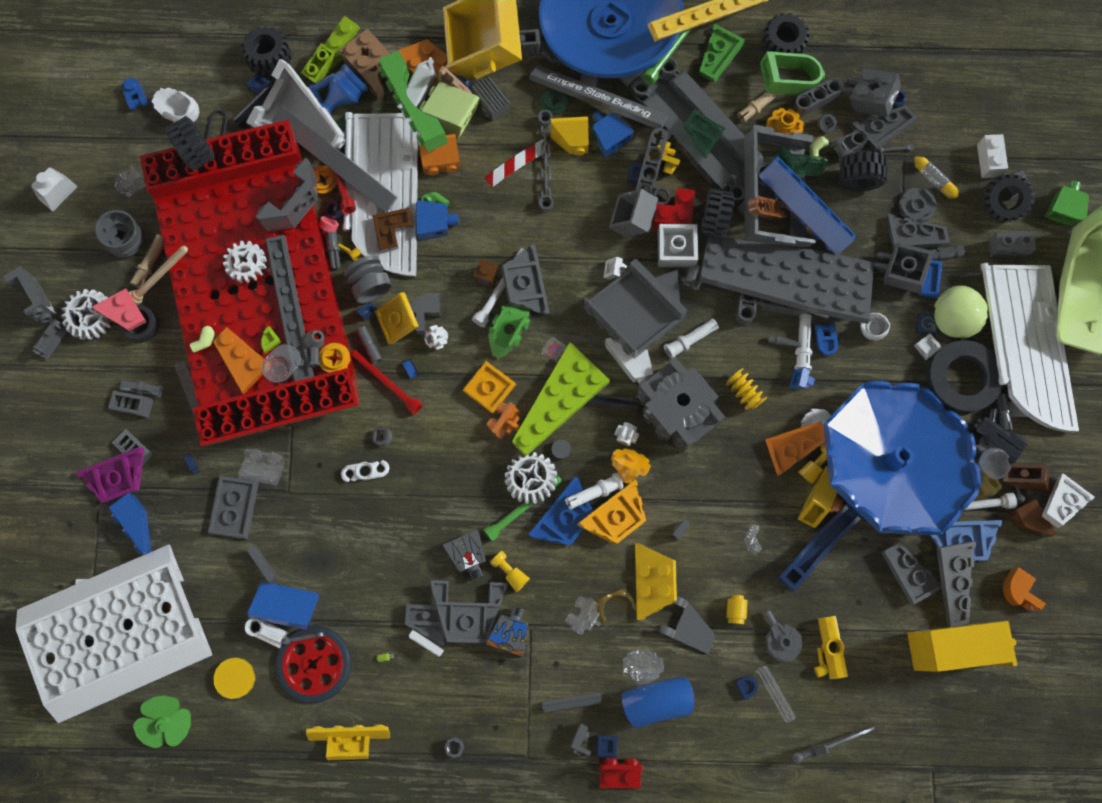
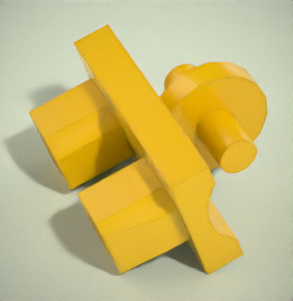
M667 142L662 161L666 162L663 172L672 175L676 166H679L680 160L667 156V154L674 156L676 150L670 149L671 143ZM652 150L649 153V158L655 161L659 158L660 154Z

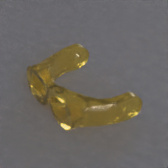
M625 588L598 599L599 611L604 623L607 621L603 608L606 601L612 596H625L630 600L632 608L637 610L633 598Z

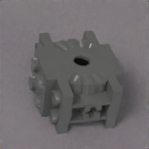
M676 357L670 360L664 368L647 381L639 384L636 392V398L639 399L640 404L645 405L642 411V417L648 425L652 424L656 429L654 432L659 439H664L667 442L673 438V444L678 450L682 449L683 452L688 450L712 429L716 428L725 418L723 413L714 404L718 399L717 394L694 367L687 371ZM678 401L683 402L685 406H680Z

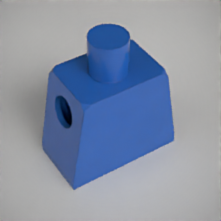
M597 111L592 115L591 118L595 122L592 126V135L605 158L633 139V129L615 113H610L604 117L600 111Z
M416 201L417 236L419 241L447 236L448 225H459L458 214H448L446 204Z

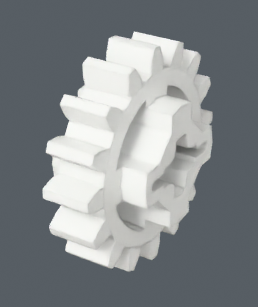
M240 241V246L234 243L233 250L227 249L229 255L223 256L227 260L223 262L226 273L230 274L233 280L237 278L239 283L243 279L249 283L250 278L256 281L257 274L263 275L260 270L266 269L264 262L267 259L263 256L265 253L257 244L253 246L251 241H248L247 245Z

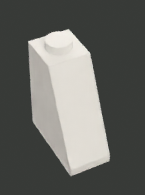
M611 338L605 340L606 349L633 383L638 382V384H641L653 376L648 350H645L634 359L623 351L622 346L618 342H614Z

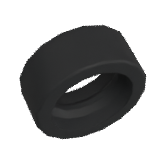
M137 305L140 312L149 318L147 329L140 334H134L120 325L119 328L129 340L143 343L156 335L159 321L157 316L148 307Z

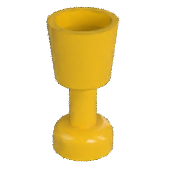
M825 443L821 446L822 454L816 461L810 460L798 471L811 484H814L822 472L820 467L827 460Z
M501 551L490 561V564L493 567L500 566L507 574L506 579L515 592H518L530 578L517 567L512 569L505 561L506 554Z

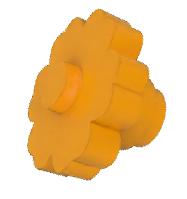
M780 108L773 111L771 117L766 122V127L774 128V132L792 135L793 132L802 133L804 123L802 120H799V113L793 109L786 111Z
M625 448L622 451L616 449L611 457L612 465L618 470L617 474L622 482L631 483L639 475L645 476L651 467L649 459L643 454H638L635 450Z

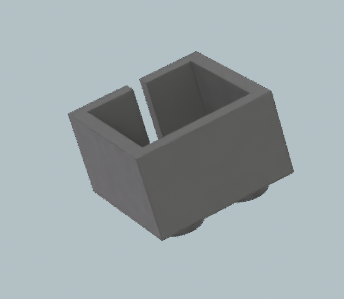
M642 188L631 191V193L620 194L609 229L625 238L648 233L652 225L651 221L656 211L658 198Z

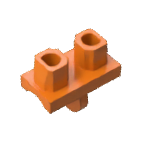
M511 402L509 405L500 403L497 412L501 417L499 420L491 418L487 423V427L493 434L502 440L506 433L510 435L513 429L516 431L520 429V426L517 425L520 420L518 417L520 411Z

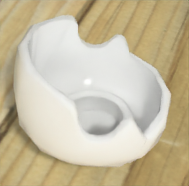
M870 313L868 324H860L863 336L873 341L883 339L888 334L890 328L888 319L881 313Z

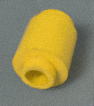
M732 595V598L727 599L726 618H728V623L744 624V620L747 619L748 600H744V596Z

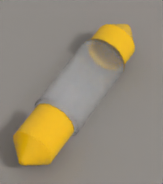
M925 157L914 158L915 167L934 187L947 198H958V188L932 162H929Z

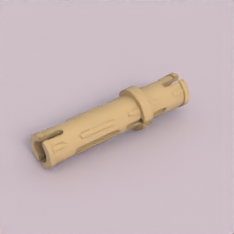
M765 92L755 101L749 102L748 106L741 112H738V118L745 115L740 120L742 123H745L754 114L760 113L762 108L780 94Z
M156 235L141 264H138L137 271L130 281V284L140 288L147 276L151 275V269L164 247L161 235Z

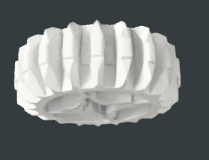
M84 289L83 294L77 291L76 297L70 295L72 300L70 302L65 301L67 307L61 308L65 313L60 315L64 320L62 323L66 330L72 333L74 337H79L82 340H85L86 337L92 340L93 336L100 338V332L106 334L105 328H111L109 322L113 321L103 314L96 312L92 306L108 297L104 296L102 292L97 293L95 290L89 292L87 289ZM76 316L79 317V322H80V326H79V327L77 326V323H76Z
M535 452L531 457L529 454L524 458L519 455V461L512 459L513 466L508 465L507 469L509 472L505 473L507 478L505 484L508 486V492H512V497H518L519 502L525 499L526 504H529L530 500H533V503L536 504V499L538 498L544 501V495L550 497L549 490L554 491L555 486L553 484H557V479L555 478L557 472L554 471V464H550V459L544 460V455L542 454L537 458ZM540 468L546 472V480L539 476ZM517 476L523 480L522 488L516 485Z

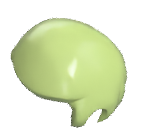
M954 286L938 296V300L935 303L934 318L938 328L946 335L954 338L960 337V340H964L980 332L986 324L988 317L987 304L980 293L967 286Z

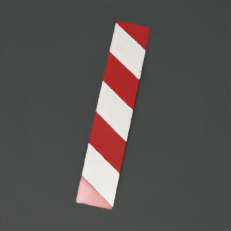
M544 139L515 155L485 176L490 186L494 187L507 176L540 156L541 144L544 142ZM543 145V153L548 151V145L546 148Z

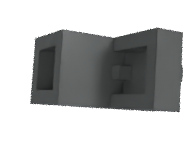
M424 294L414 299L410 305L419 326L414 330H416L418 336H425L426 318H441L439 294Z

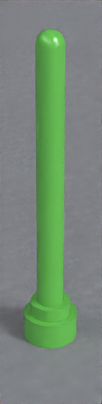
M691 29L679 33L670 51L654 67L648 68L644 72L642 78L646 83L653 85L657 81L660 69Z
M559 476L555 477L557 479V484H553L555 487L561 482ZM530 500L529 504H526L524 501L496 525H488L483 529L484 533L492 542L496 540L504 527L534 504L533 500Z

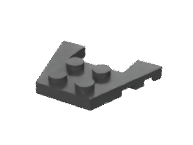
M430 580L431 590L446 642L487 643L508 583L489 582L488 603L448 602L449 581Z

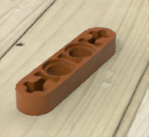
M760 196L748 200V209L753 216L773 220H781L788 217V209L785 202Z

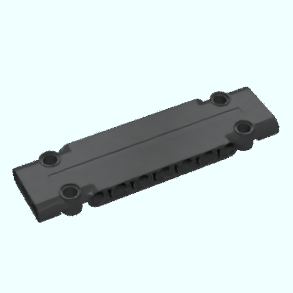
M671 58L660 69L658 79L653 85L646 83L642 78L646 70L630 76L619 77L618 79L632 93V98L636 102L669 115L668 121L662 128L667 132L668 139L713 189L733 192V194L740 196V198L734 197V207L745 218L744 134L685 71L680 72L677 69V63ZM757 150L758 197L777 200L773 194L774 191L769 186L763 185L760 181V172L769 163H763V156Z

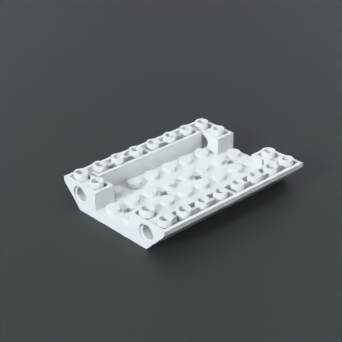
M166 545L17 610L16 631L43 706L58 723L212 656L199 618L193 617L182 589L181 582L184 580L170 545ZM165 602L171 604V611L167 614L162 611V605ZM128 618L133 622L130 630H126L123 626L124 621ZM89 635L94 638V644L91 647H87L85 644V639ZM50 652L55 655V661L52 664L46 661V656Z

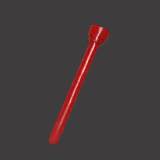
M334 172L342 198L340 203L341 211L343 214H352L356 211L355 202L349 198L343 178Z
M351 351V356L406 404L407 411L412 415L419 412L423 406L421 401L410 398L358 351Z

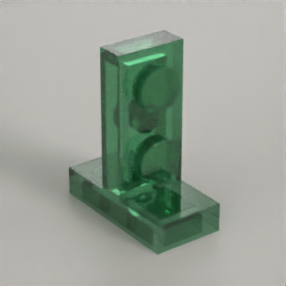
M780 147L777 154L798 175L822 177L828 161L826 157L792 154L786 147Z

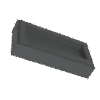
M255 546L248 548V553L269 583L276 582L278 576L259 548Z

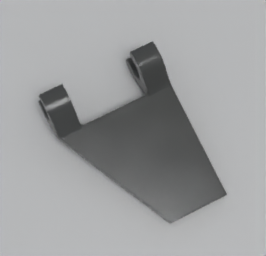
M677 596V601L672 604L682 607L683 611L675 630L661 625L658 632L709 654L716 635L691 604Z

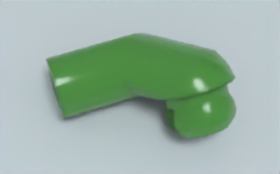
M437 192L425 194L421 198V201L446 204L447 207L450 201Z

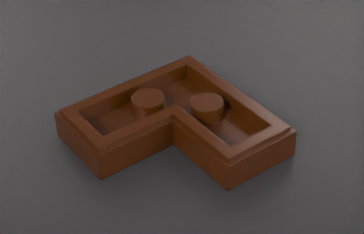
M410 208L373 215L379 251L385 252L399 249L395 231L413 227Z

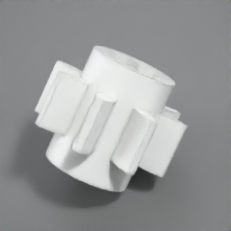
M434 325L429 327L428 331H425V342L430 348L435 347L437 350L443 348L444 344H447L448 333L443 327Z
M624 422L623 426L618 425L614 434L618 436L616 441L626 446H630L631 442L635 444L639 433H636L637 427Z

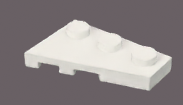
M1061 474L1056 480L1042 517L1059 528L1091 501L1094 496L1065 474Z

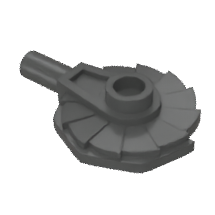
M770 610L766 611L763 614L771 626L769 627L770 631L765 637L767 652L779 662L793 661L794 657L801 653L800 650L803 645L801 643V634L794 627L785 624L782 626L779 622L777 623Z

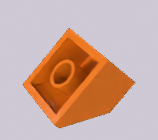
M455 134L446 135L448 143L430 152H427L424 146L421 147L419 145L424 175H437L440 172L454 173L457 170H461Z

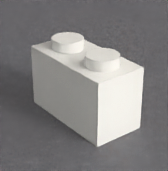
M1003 134L985 135L977 144L981 177L995 178L1003 175L1008 169Z

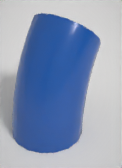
M677 677L648 683L624 691L622 693V704L631 725L639 729L661 721L691 715L694 709V694L688 679Z

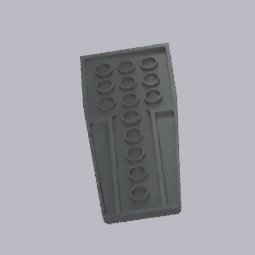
M708 236L700 281L808 312L868 324L870 320L874 262L811 249Z

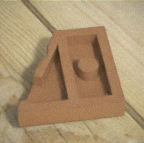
M441 67L435 86L439 82H443L472 94L469 88L446 67Z

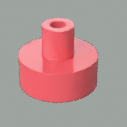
M323 216L318 225L322 229L321 233L325 235L328 232H336L339 223L334 219Z

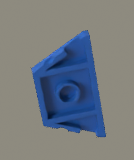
M577 477L572 480L529 533L530 537L571 546L584 530L578 523L594 512L589 502L570 510L568 508L570 504L567 505L565 498L583 491Z

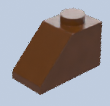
M1005 463L1003 482L1025 490L1048 491L1049 471L1045 464Z
M1036 499L1009 511L1011 522L1019 530L1044 538L1056 535L1050 522L1042 517L1043 510Z

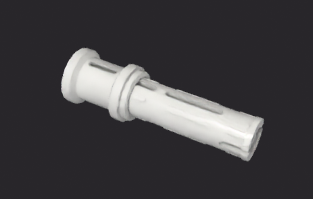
M801 314L799 315L798 339L801 347L795 350L797 364L794 366V370L806 368L811 371L810 356L812 355V349H810L812 315Z
M710 319L685 336L679 335L672 343L665 344L664 350L669 358L673 359L677 354L689 350L690 345L719 327L714 319Z
M614 473L612 477L606 480H599L595 486L565 498L566 504H570L568 508L572 510L599 496L606 497L616 489H623V482L620 476Z

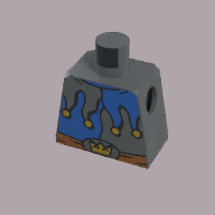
M513 606L509 617L501 615L486 645L523 656L528 623L521 621L524 609Z

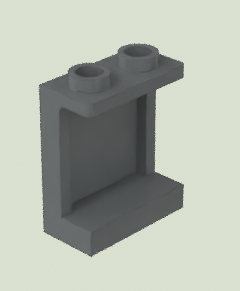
M21 266L3 276L8 284L22 294L27 293L32 305L23 310L25 315L39 324L47 323L52 320V317L57 315L38 280Z

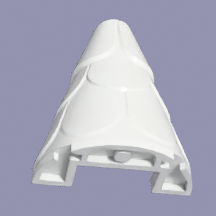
M279 59L272 73L276 81L263 106L254 107L246 123L252 127L273 123L272 119L280 107L283 106L335 148L340 149L345 143V139L339 126L326 108L321 106L311 90L306 87L291 65Z

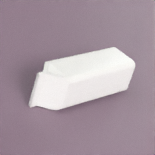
M431 57L429 60L417 65L407 85V96L418 109H420L436 78L433 66L435 62ZM401 104L397 105L400 110L403 108Z

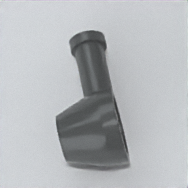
M315 330L307 333L304 338V344L310 350V367L320 366L319 350L324 345L323 333Z

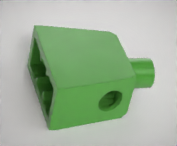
M1070 181L1068 187L1063 186L1058 190L1045 214V218L1073 227L1086 218L1089 195L1079 191L1081 183Z

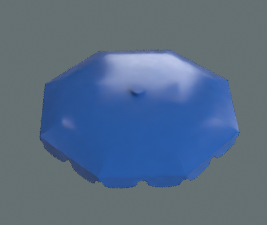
M884 381L862 383L823 424L830 486L879 533L943 535L961 516V512L979 494L981 475L978 464L974 463L976 444L973 434L969 433L967 423L952 410H946L944 403L933 391L928 388L919 387V384L898 383L890 385L889 382Z

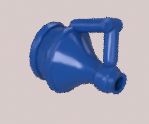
M344 64L340 71L330 74L315 85H310L309 89L321 106L325 107L329 114H331L332 110L338 106L359 103L361 95L368 90V86L350 67ZM329 85L327 98L323 102L319 90Z

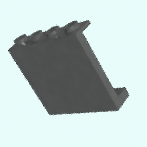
M637 259L630 263L629 270L590 300L587 297L584 298L585 312L589 316H593L600 328H605L609 332L611 339L614 342H618L622 346L623 351L634 359L686 318L687 309Z

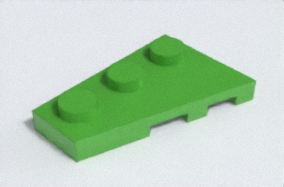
M714 24L713 33L700 68V76L715 83L745 44V39Z

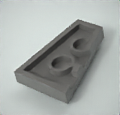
M897 543L881 552L911 605L942 589L941 582H938L928 569H925L917 562V558L901 543Z

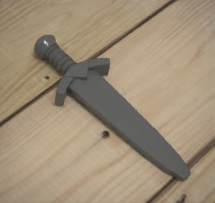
M872 726L858 730L821 745H810V748L807 750L792 753V761L799 765L803 760L810 757L828 754V749L856 739L875 728Z

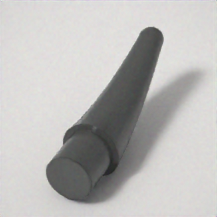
M769 336L768 343L801 347V343L780 336Z

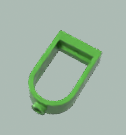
M767 51L760 62L766 93L800 95L816 87L825 78V72L819 61L807 54ZM777 67L802 69L809 74L812 81L780 79Z

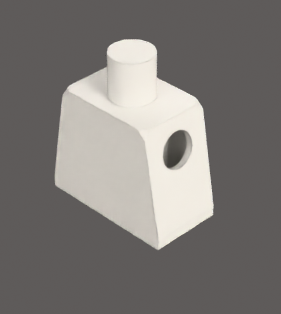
M51 167L45 172H40L36 176L37 180L31 186L38 199L52 211L78 187L64 174Z

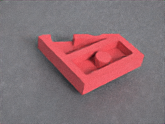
M127 289L92 306L96 312L103 314L128 331L146 322Z

